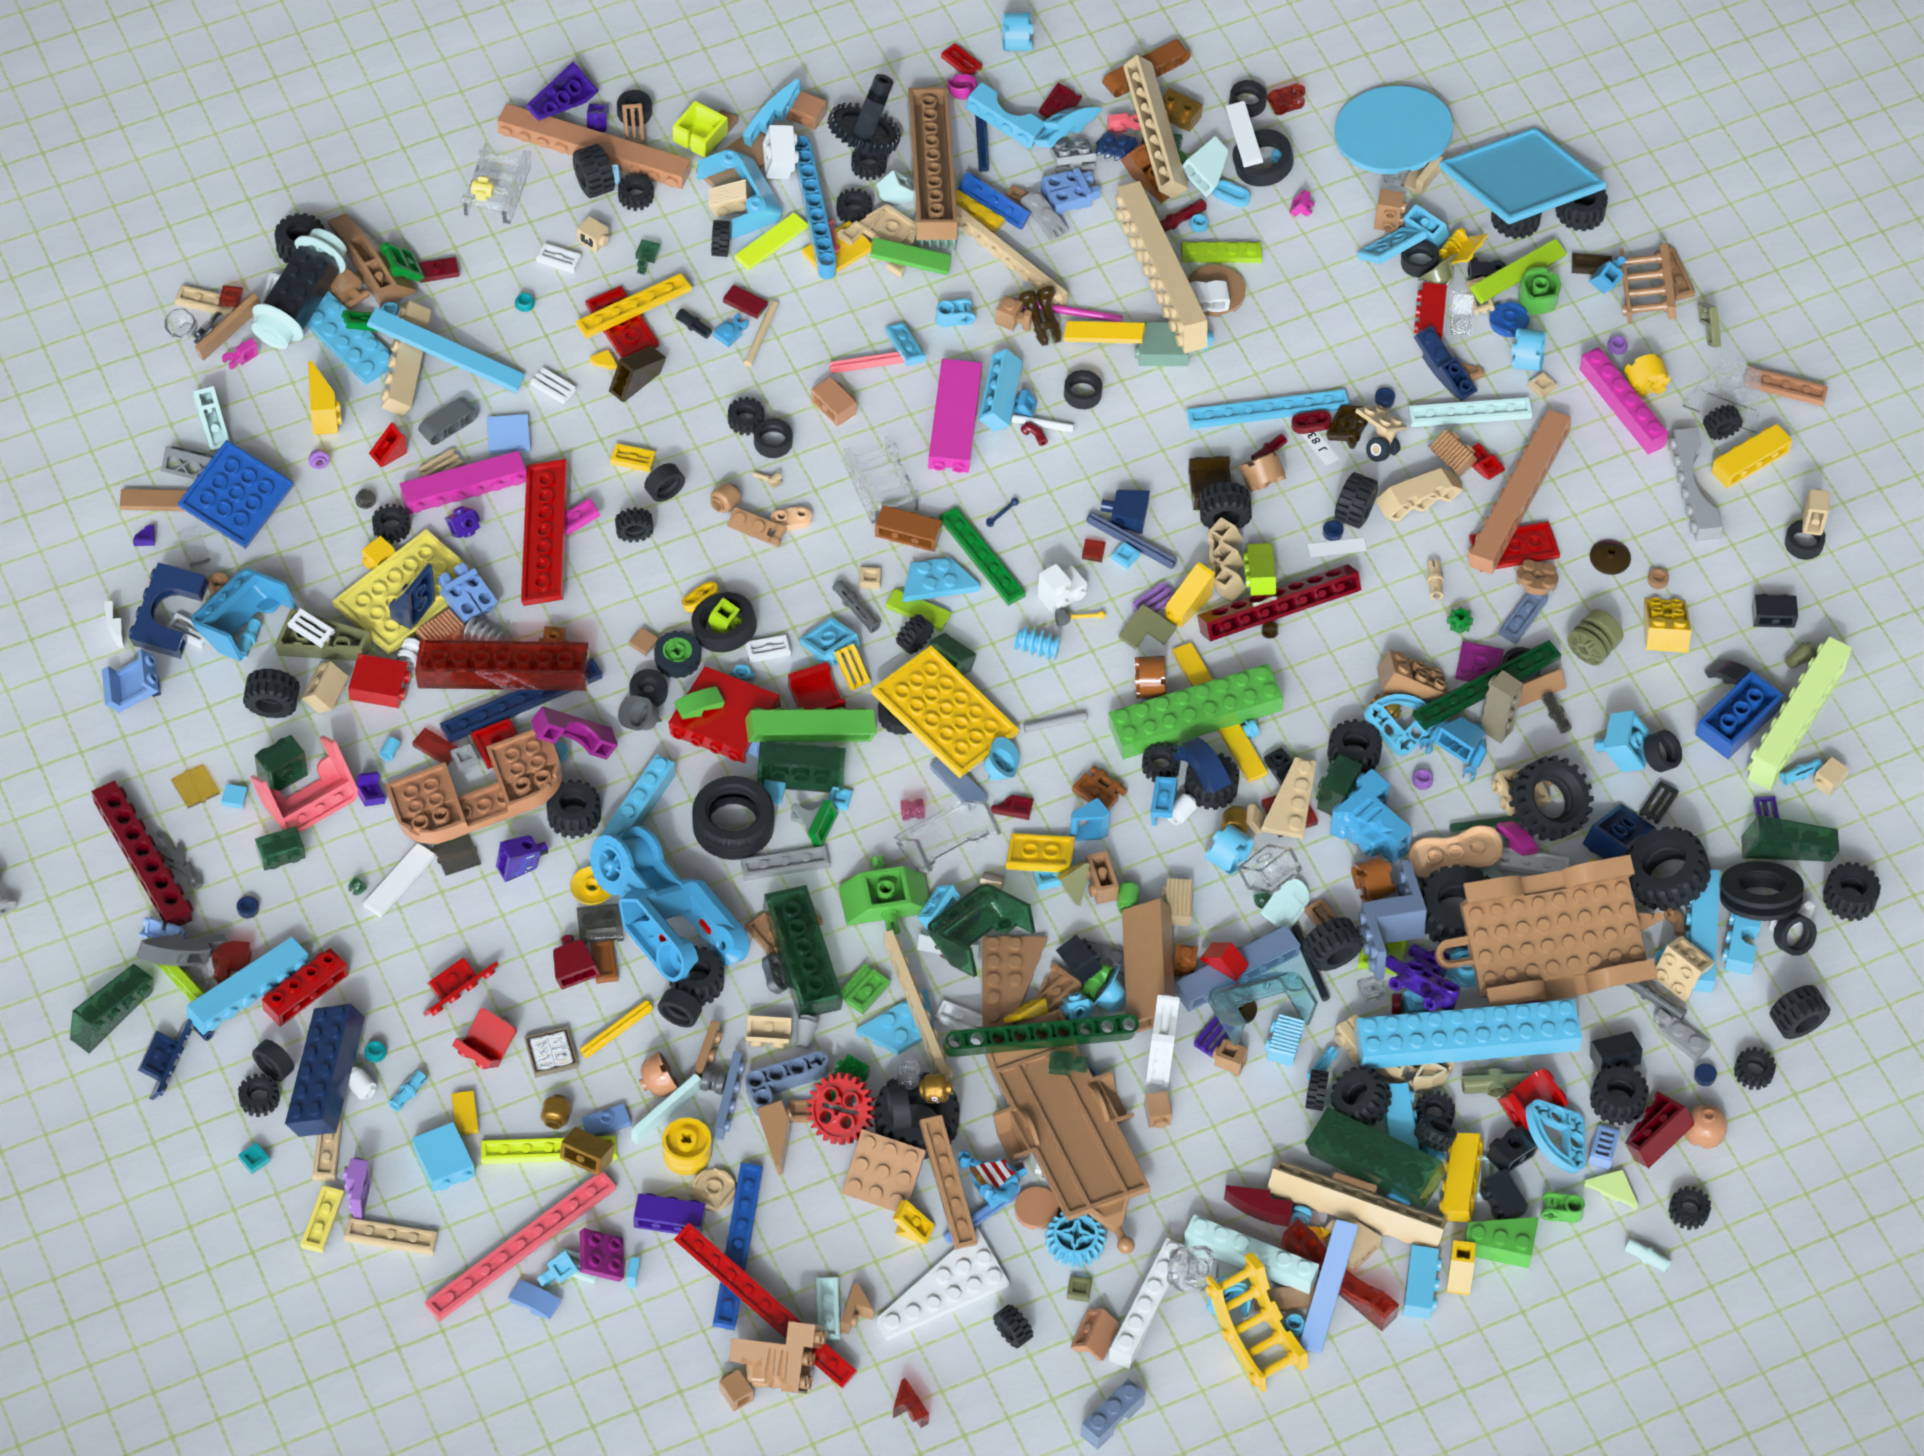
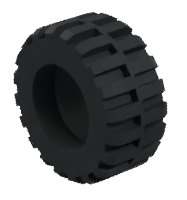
M1669 826L1662 827L1661 830H1657V828L1650 830L1651 833L1640 836V840L1632 844V850L1627 852V855H1631L1635 873L1629 877V882L1639 902L1643 905H1648V908L1654 910L1659 908L1660 911H1668V909L1672 908L1674 911L1678 910L1680 906L1684 905L1686 907L1690 905L1692 900L1696 901L1701 896L1700 892H1704L1708 887L1707 883L1711 878V865L1698 837L1688 830L1682 831V828L1679 827L1670 829ZM1672 859L1685 861L1683 867L1670 877H1651L1652 871L1664 861Z
M1459 864L1452 865L1451 868H1448V866L1440 867L1439 872L1435 870L1430 873V877H1427L1423 881L1422 887H1420L1427 909L1424 934H1429V939L1433 942L1438 941L1440 943L1447 939L1464 937L1466 931L1463 917L1447 913L1439 902L1450 897L1466 899L1464 883L1491 878L1488 875L1484 876L1483 872L1479 869L1475 871L1471 869V866L1465 865V867H1460ZM1467 945L1459 946L1463 947L1464 949H1468Z
M911 1071L910 1075H905V1073L897 1075L896 1080L891 1078L887 1081V1087L883 1086L879 1091V1096L876 1097L874 1114L876 1116L874 1118L876 1133L927 1150L921 1127L892 1128L886 1091L888 1087L905 1085L910 1105H925L931 1108L937 1116L942 1115L951 1145V1141L955 1139L957 1129L959 1128L960 1105L955 1091H953V1095H949V1099L945 1103H927L924 1098H921L919 1087L920 1081L924 1080V1077L930 1073L923 1072V1074H917V1071ZM926 1151V1154H925L924 1159H928V1158H929L927 1151Z

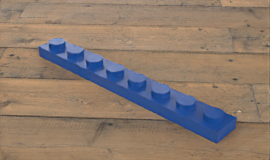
M741 1162L725 1255L745 1272L763 1166ZM722 1282L719 1284L712 1327L735 1331L740 1298Z

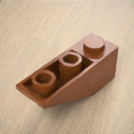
M1144 144L1121 159L1131 177L1136 181H1140L1143 188L1157 201L1163 203L1170 198L1158 189L1149 154Z

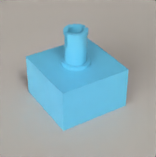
M1634 711L1610 714L1606 738L1596 739L1595 742L1598 743H1594V747L1597 752L1606 751L1621 772L1643 770L1646 766L1643 745L1646 737L1651 733Z

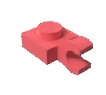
M1127 113L1108 115L1107 131L1121 133L1128 131V127L1133 130H1141L1140 123H1136L1139 121L1137 114L1128 116Z

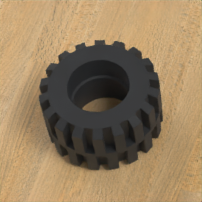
M599 144L573 152L575 175L582 191L588 198L591 199L614 191L615 178L607 154Z
M1603 189L1557 206L1555 211L1557 212V218H1560V222L1566 224L1567 228H1574L1573 230L1578 231V229L1581 231H1586V229L1593 230L1594 226L1598 227L1604 220L1608 203V195L1605 194L1606 190ZM1576 203L1585 204V205H1587V206H1581V205H1578V204H1576Z
M1492 211L1491 223H1493L1495 229H1498V233H1504L1505 237L1509 238L1511 236L1513 239H1517V237L1523 239L1526 235L1530 237L1533 235V232L1538 230L1542 212L1507 224Z
M294 213V216L288 215L286 219L282 218L280 224L276 225L274 232L276 251L279 258L284 263H288L297 250L294 240L300 236H308L313 229L325 230L321 221L315 219L313 215L308 216L307 213L302 215Z
M1353 472L1347 478L1339 495L1335 508V520L1360 529L1368 519L1378 492V481Z
M1218 482V484H1212L1210 487L1204 488L1200 493V520L1208 529H1211L1221 517L1235 525L1237 529L1245 527L1252 519L1251 495L1244 485H1239L1236 482Z
M271 668L254 670L253 673L248 674L243 704H245L249 711L256 713V715L266 718H285L296 711L300 683L294 676L282 670Z
M1353 719V722L1345 720L1344 724H1337V727L1333 728L1327 750L1328 761L1330 764H1333L1332 768L1334 770L1338 769L1342 775L1344 773L1348 774L1347 777H1352V775L1359 777L1362 773L1366 774L1371 769L1375 770L1376 765L1380 761L1383 745L1382 736H1379L1380 732L1378 729L1374 730V726L1372 724L1367 725V721L1364 720L1362 722H1358V719ZM1357 745L1362 747L1364 751L1354 752L1345 746Z
M1219 753L1217 756L1222 762L1232 784L1214 793L1205 792L1195 770L1190 764L1187 767L1185 793L1186 795H1191L1196 800V806L1198 807L1204 806L1206 810H1209V808L1218 810L1219 806L1225 808L1227 803L1231 804L1233 798H1236L1240 772L1237 769V764L1231 762L1232 758L1229 756L1224 757L1223 753Z
M571 779L568 780V783L562 781L556 793L546 802L549 826L554 828L555 833H561L562 837L566 838L568 835L570 839H575V836L582 838L585 833L591 834L592 829H596L598 823H600L601 803L599 793H596L594 787L590 788L589 783L585 782L583 784L582 780L573 782ZM571 805H577L584 808L580 812L570 813L564 810L566 807Z
M1846 862L1845 866L1841 863L1837 865V868L1831 870L1823 890V902L1827 903L1826 908L1828 910H1832L1831 914L1834 916L1839 915V919L1842 920L1848 918V921H1853L1854 919L1860 921L1863 916L1867 918L1874 911L1880 895L1881 884H1879V878L1874 877L1875 872L1868 870V866L1864 865L1862 867L1857 862L1854 865L1851 862ZM1842 888H1853L1861 895L1853 896L1847 894Z
M1346 917L1334 918L1318 925L1303 941L1304 949L1314 967L1319 971L1333 970L1347 964L1361 952L1364 945L1353 922Z
M694 946L698 955V961L693 965L689 973L702 972L707 977L699 981L688 978L675 982L669 981L671 989L681 990L690 994L701 1006H705V1002L709 1004L714 1002V997L718 998L720 991H723L724 965L721 962L720 956H715V951L712 949L707 951V947L702 946V949H699L698 946Z
M1805 985L1782 996L1772 1006L1769 1014L1785 1039H1795L1807 1035L1818 1028L1827 1019L1831 1009L1816 986Z
M1613 1064L1610 1066V1069L1605 1067L1602 1069V1072L1596 1075L1590 1094L1591 1108H1595L1594 1113L1596 1115H1601V1120H1609V1124L1614 1125V1122H1617L1618 1125H1623L1624 1122L1630 1124L1633 1119L1637 1120L1640 1114L1643 1113L1649 1088L1646 1085L1645 1077L1641 1078L1639 1071L1634 1072V1068L1631 1066L1625 1068L1624 1064H1620L1619 1067ZM1621 1090L1630 1098L1619 1100L1611 1096L1609 1091Z
M1359 1066L1358 1069L1352 1067L1349 1072L1347 1070L1344 1071L1343 1076L1336 1079L1338 1082L1332 1086L1334 1092L1330 1093V1098L1333 1099L1331 1105L1337 1114L1355 1127L1359 1128L1361 1126L1366 1128L1368 1124L1371 1126L1375 1125L1377 1120L1381 1121L1383 1119L1382 1115L1384 1113L1387 1114L1389 1111L1387 1107L1391 1106L1392 1101L1389 1098L1392 1097V1092L1389 1091V1085L1368 1067ZM1367 1090L1363 1100L1355 1104L1358 1096Z

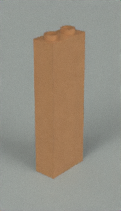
M1161 898L1152 899L1149 902L1133 905L1122 910L1126 1014H1132L1138 1018L1139 1027L1137 1033L1154 1027L1158 995H1172L1175 997L1171 907Z

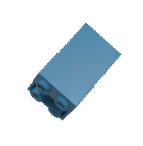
M1371 769L1366 774L1362 773L1357 778L1356 789L1350 793L1347 800L1343 803H1338L1333 808L1329 834L1342 840L1346 838L1352 844L1356 843L1360 850L1370 857L1381 852L1385 859L1395 864L1408 853L1413 829L1387 807L1390 784Z

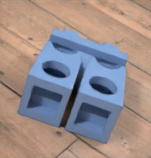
M1076 168L1073 171L1062 172L1042 177L1040 191L1059 217L1062 216L1063 212L1072 209L1091 207L1092 200L1100 198L1101 194L1098 185L1088 186L1093 184L1094 180L1091 171L1081 173L1080 169Z
M463 562L454 568L458 578L453 580L450 574L445 572L437 580L442 588L439 593L466 626L473 616L480 618L495 609L498 601L481 577L477 575L476 569L470 570Z

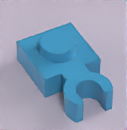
M736 314L733 322L730 323L726 320L713 332V337L729 348L742 336V330L748 328L749 320L746 319L741 323L739 322L741 315Z

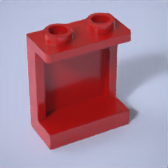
M828 662L788 674V688L798 708H804L805 710H814L816 708H825V710L846 709L845 699H841L830 676Z
M1546 1068L1534 1070L1497 1099L1514 1126L1517 1128L1523 1125L1528 1131L1526 1106L1532 1101L1539 1099L1560 1107H1566L1569 1104L1566 1094L1557 1086L1552 1073Z

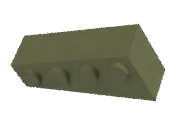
M290 609L275 643L278 656L356 661L358 654L368 655L372 640L369 631L313 615L335 630L333 636L330 635L328 642L326 641L323 648L288 627V622L298 612V610ZM302 616L299 617L300 619H302V620H304L305 622L309 623L310 625L314 626L316 629H318V630L321 631L322 633H324V634L326 633V631H324V630L321 629L320 627L316 626L315 624H313V623L310 622L309 620L305 619L304 617H302ZM295 622V623H296L297 625H299L300 627L304 628L305 630H307V631L310 632L311 634H313V635H315L316 637H318L319 639H321V638H320L319 636H317L316 634L312 633L311 631H309V630L306 629L305 627H303V626H301L300 624H298L297 622Z

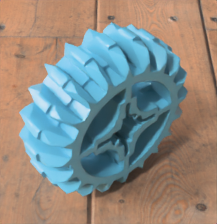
M1061 1211L1059 1218L1054 1216L1052 1223H1049L1047 1226V1232H1045V1238L1047 1239L1045 1245L1049 1248V1255H1054L1055 1261L1062 1259L1061 1264L1063 1266L1067 1262L1070 1263L1071 1268L1075 1264L1082 1268L1084 1262L1090 1266L1092 1259L1097 1261L1099 1254H1102L1104 1251L1103 1246L1106 1245V1239L1104 1238L1106 1232L1102 1229L1103 1225L1093 1217L1090 1218L1089 1214L1067 1221ZM1075 1233H1077V1238H1078V1239H1076V1244H1074V1239H1073V1238H1075Z

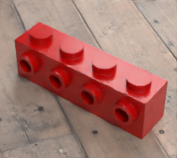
M331 948L319 953L312 962L300 967L296 974L284 979L280 986L268 991L261 999L263 1010L281 1027L348 976L347 964Z

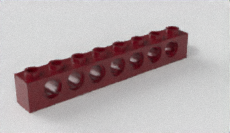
M1349 564L1278 587L1276 588V595H1254L1198 614L1200 634L1211 642L1362 591L1359 572Z
M114 780L92 790L93 803L160 918L164 921V925L166 926L167 923L182 926L191 922V912L194 911L189 899L185 900L183 898L184 892L179 883L175 884L171 868L165 867V860L161 851L155 850V842L152 836L145 833L146 827L141 818L137 819L135 816L137 814L132 802H127V794L122 786L118 787Z

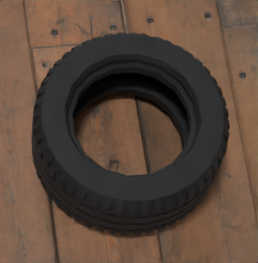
M726 776L715 779L705 785L695 797L692 808L694 836L705 851L718 858L740 860L751 857L760 852V850H763L772 838L774 830L773 800L768 791L752 779L740 776ZM728 804H738L750 809L755 814L756 820L748 828L741 831H726L717 827L712 822L711 816L720 807Z

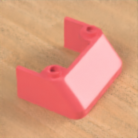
M324 735L320 737V740L328 756L320 760L317 765V773L320 779L284 799L280 791L269 789L266 781L255 775L250 776L263 806L282 831L289 835L298 834L352 803L358 796V788L336 741Z

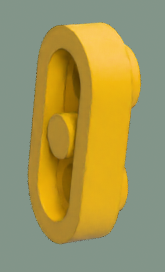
M712 581L705 582L683 597L681 603L684 610L693 613L697 605L704 599L720 593L717 583Z

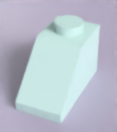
M892 170L877 183L879 196L885 202L888 201L898 205L914 201L912 178Z

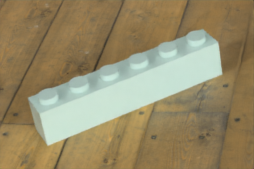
M1193 1215L1185 1231L1184 1246L1241 1269H1244L1246 1265L1244 1255L1253 1252L1265 1266L1267 1279L1283 1286H1290L1310 1294L1318 1278L1319 1264L1197 1215Z

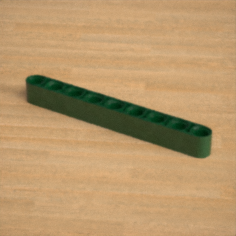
M1132 1014L956 1030L947 1034L943 1043V1051L950 1057L1125 1041L1135 1036L1139 1027V1020ZM1123 1024H1129L1133 1030H1126ZM1107 1026L1111 1029V1032H1105L1101 1027ZM1085 1028L1090 1034H1083L1080 1032V1029ZM1063 1030L1068 1036H1061L1058 1031ZM1036 1033H1044L1046 1038L1041 1039ZM1014 1035H1022L1024 1037V1040L1019 1041L1014 1037ZM993 1037H1000L1003 1042L997 1043L993 1040ZM971 1039H978L981 1044L975 1045L971 1042ZM949 1041H956L959 1046L953 1047L949 1044Z

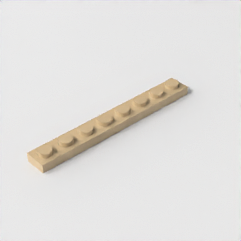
M956 204L957 226L966 235L973 237L981 247L988 249L995 258L1003 261L1010 270L1017 272L1024 281L1032 284L1037 291L1046 286H1054L1056 294L1051 300L1053 304L1061 306L1068 304V292Z
M893 930L884 932L885 948L935 1074H945L950 1081L953 1077L951 1066L945 1063L946 1055L943 1047H939L937 1043V1031L935 1028H931L929 1011L927 1009L924 1010L922 1005L924 1004L923 996L915 988V976L913 973H909L908 958L901 953V941L899 937L895 938Z

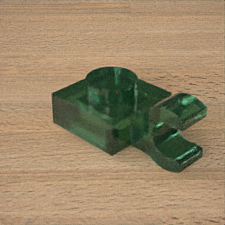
M641 239L635 253V259H639L637 273L645 275L648 263H655L661 250L660 243Z
M1051 1050L1048 1074L1070 1076L1071 1071L1086 1073L1088 1057L1078 1056L1073 1058L1072 1052Z

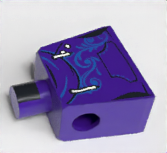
M530 835L501 841L496 867L504 881L508 882L535 870L538 866L539 857L548 854V847L545 842L536 844Z

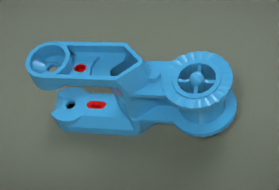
M635 826L625 831L622 840L613 834H606L594 841L590 852L591 870L593 871L594 878L607 893L621 897L619 907L623 928L667 980L675 982L690 977L689 971L698 961V955L693 944L687 938L679 937L666 921V919L684 915L705 940L709 951L712 949L715 951V956H720L724 966L743 961L747 957L749 940L743 927L703 880L679 879L664 861L661 844L652 831L643 826Z

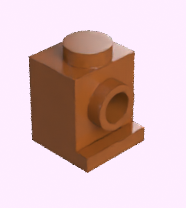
M1176 944L1173 964L1174 976L1181 977L1195 972L1198 947Z

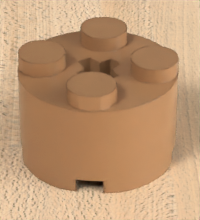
M1277 451L1267 453L1268 455L1257 457L1238 466L1250 492L1263 489L1271 483L1286 479V473Z

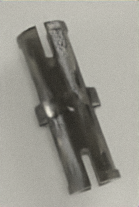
M1553 692L1545 693L1541 700L1549 712L1548 716L1550 719H1553L1560 734L1570 731L1572 726L1564 714V708L1558 704Z

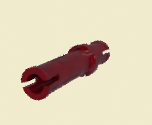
M1200 198L1178 212L1168 214L1165 219L1160 221L1164 232L1176 229L1182 222L1205 211L1207 205Z

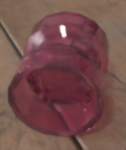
M915 798L914 801L900 800L902 821H909L911 818L918 820L925 818L922 798Z

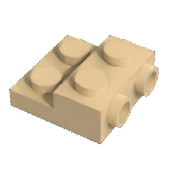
M1522 768L1499 771L1491 783L1493 793H1498L1501 799V809L1503 811L1506 810L1509 816L1516 813L1515 807L1509 806V802L1513 800V796L1508 795L1509 790L1515 786L1511 784V781L1518 776L1517 772ZM1542 781L1534 789V800L1537 807L1549 805L1551 801Z

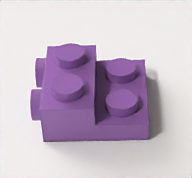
M355 1157L350 1158L349 1167L345 1166L343 1180H346L345 1191H348L349 1211L353 1212V1218L363 1219L371 1185L368 1161Z

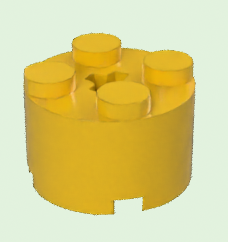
M1656 354L1638 357L1635 359V364L1632 366L1628 364L1624 368V374L1628 383L1641 399L1649 393L1661 394L1665 392V386L1670 382V376L1662 356L1657 357Z

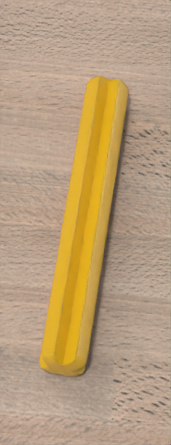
M648 1000L641 1002L581 1046L580 1053L585 1058H589L653 1010L651 1003Z

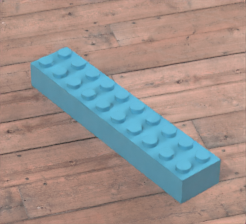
M1575 999L1357 1018L1354 1029L1360 1066L1370 1069L1579 1051L1582 1042Z

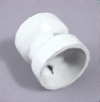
M413 638L404 639L402 650L399 651L397 660L408 662L409 667H415L419 659L418 656L423 651V644Z

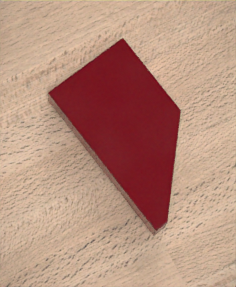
M1011 795L998 805L991 806L990 813L1029 820L1034 799Z

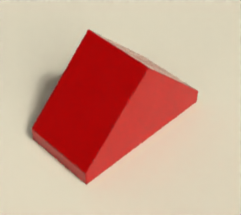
M391 422L371 449L369 455L380 467H384L407 454L406 437Z
M1232 942L1211 943L1200 957L1202 962L1236 982L1249 967L1247 961Z

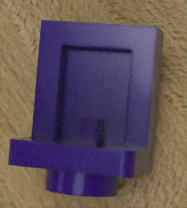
M378 771L360 773L358 775L356 783L358 796L365 807L385 804L386 796L378 784L380 776Z

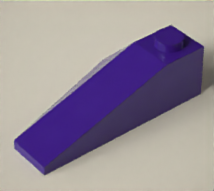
M573 61L552 78L525 107L540 121L587 103L599 90Z

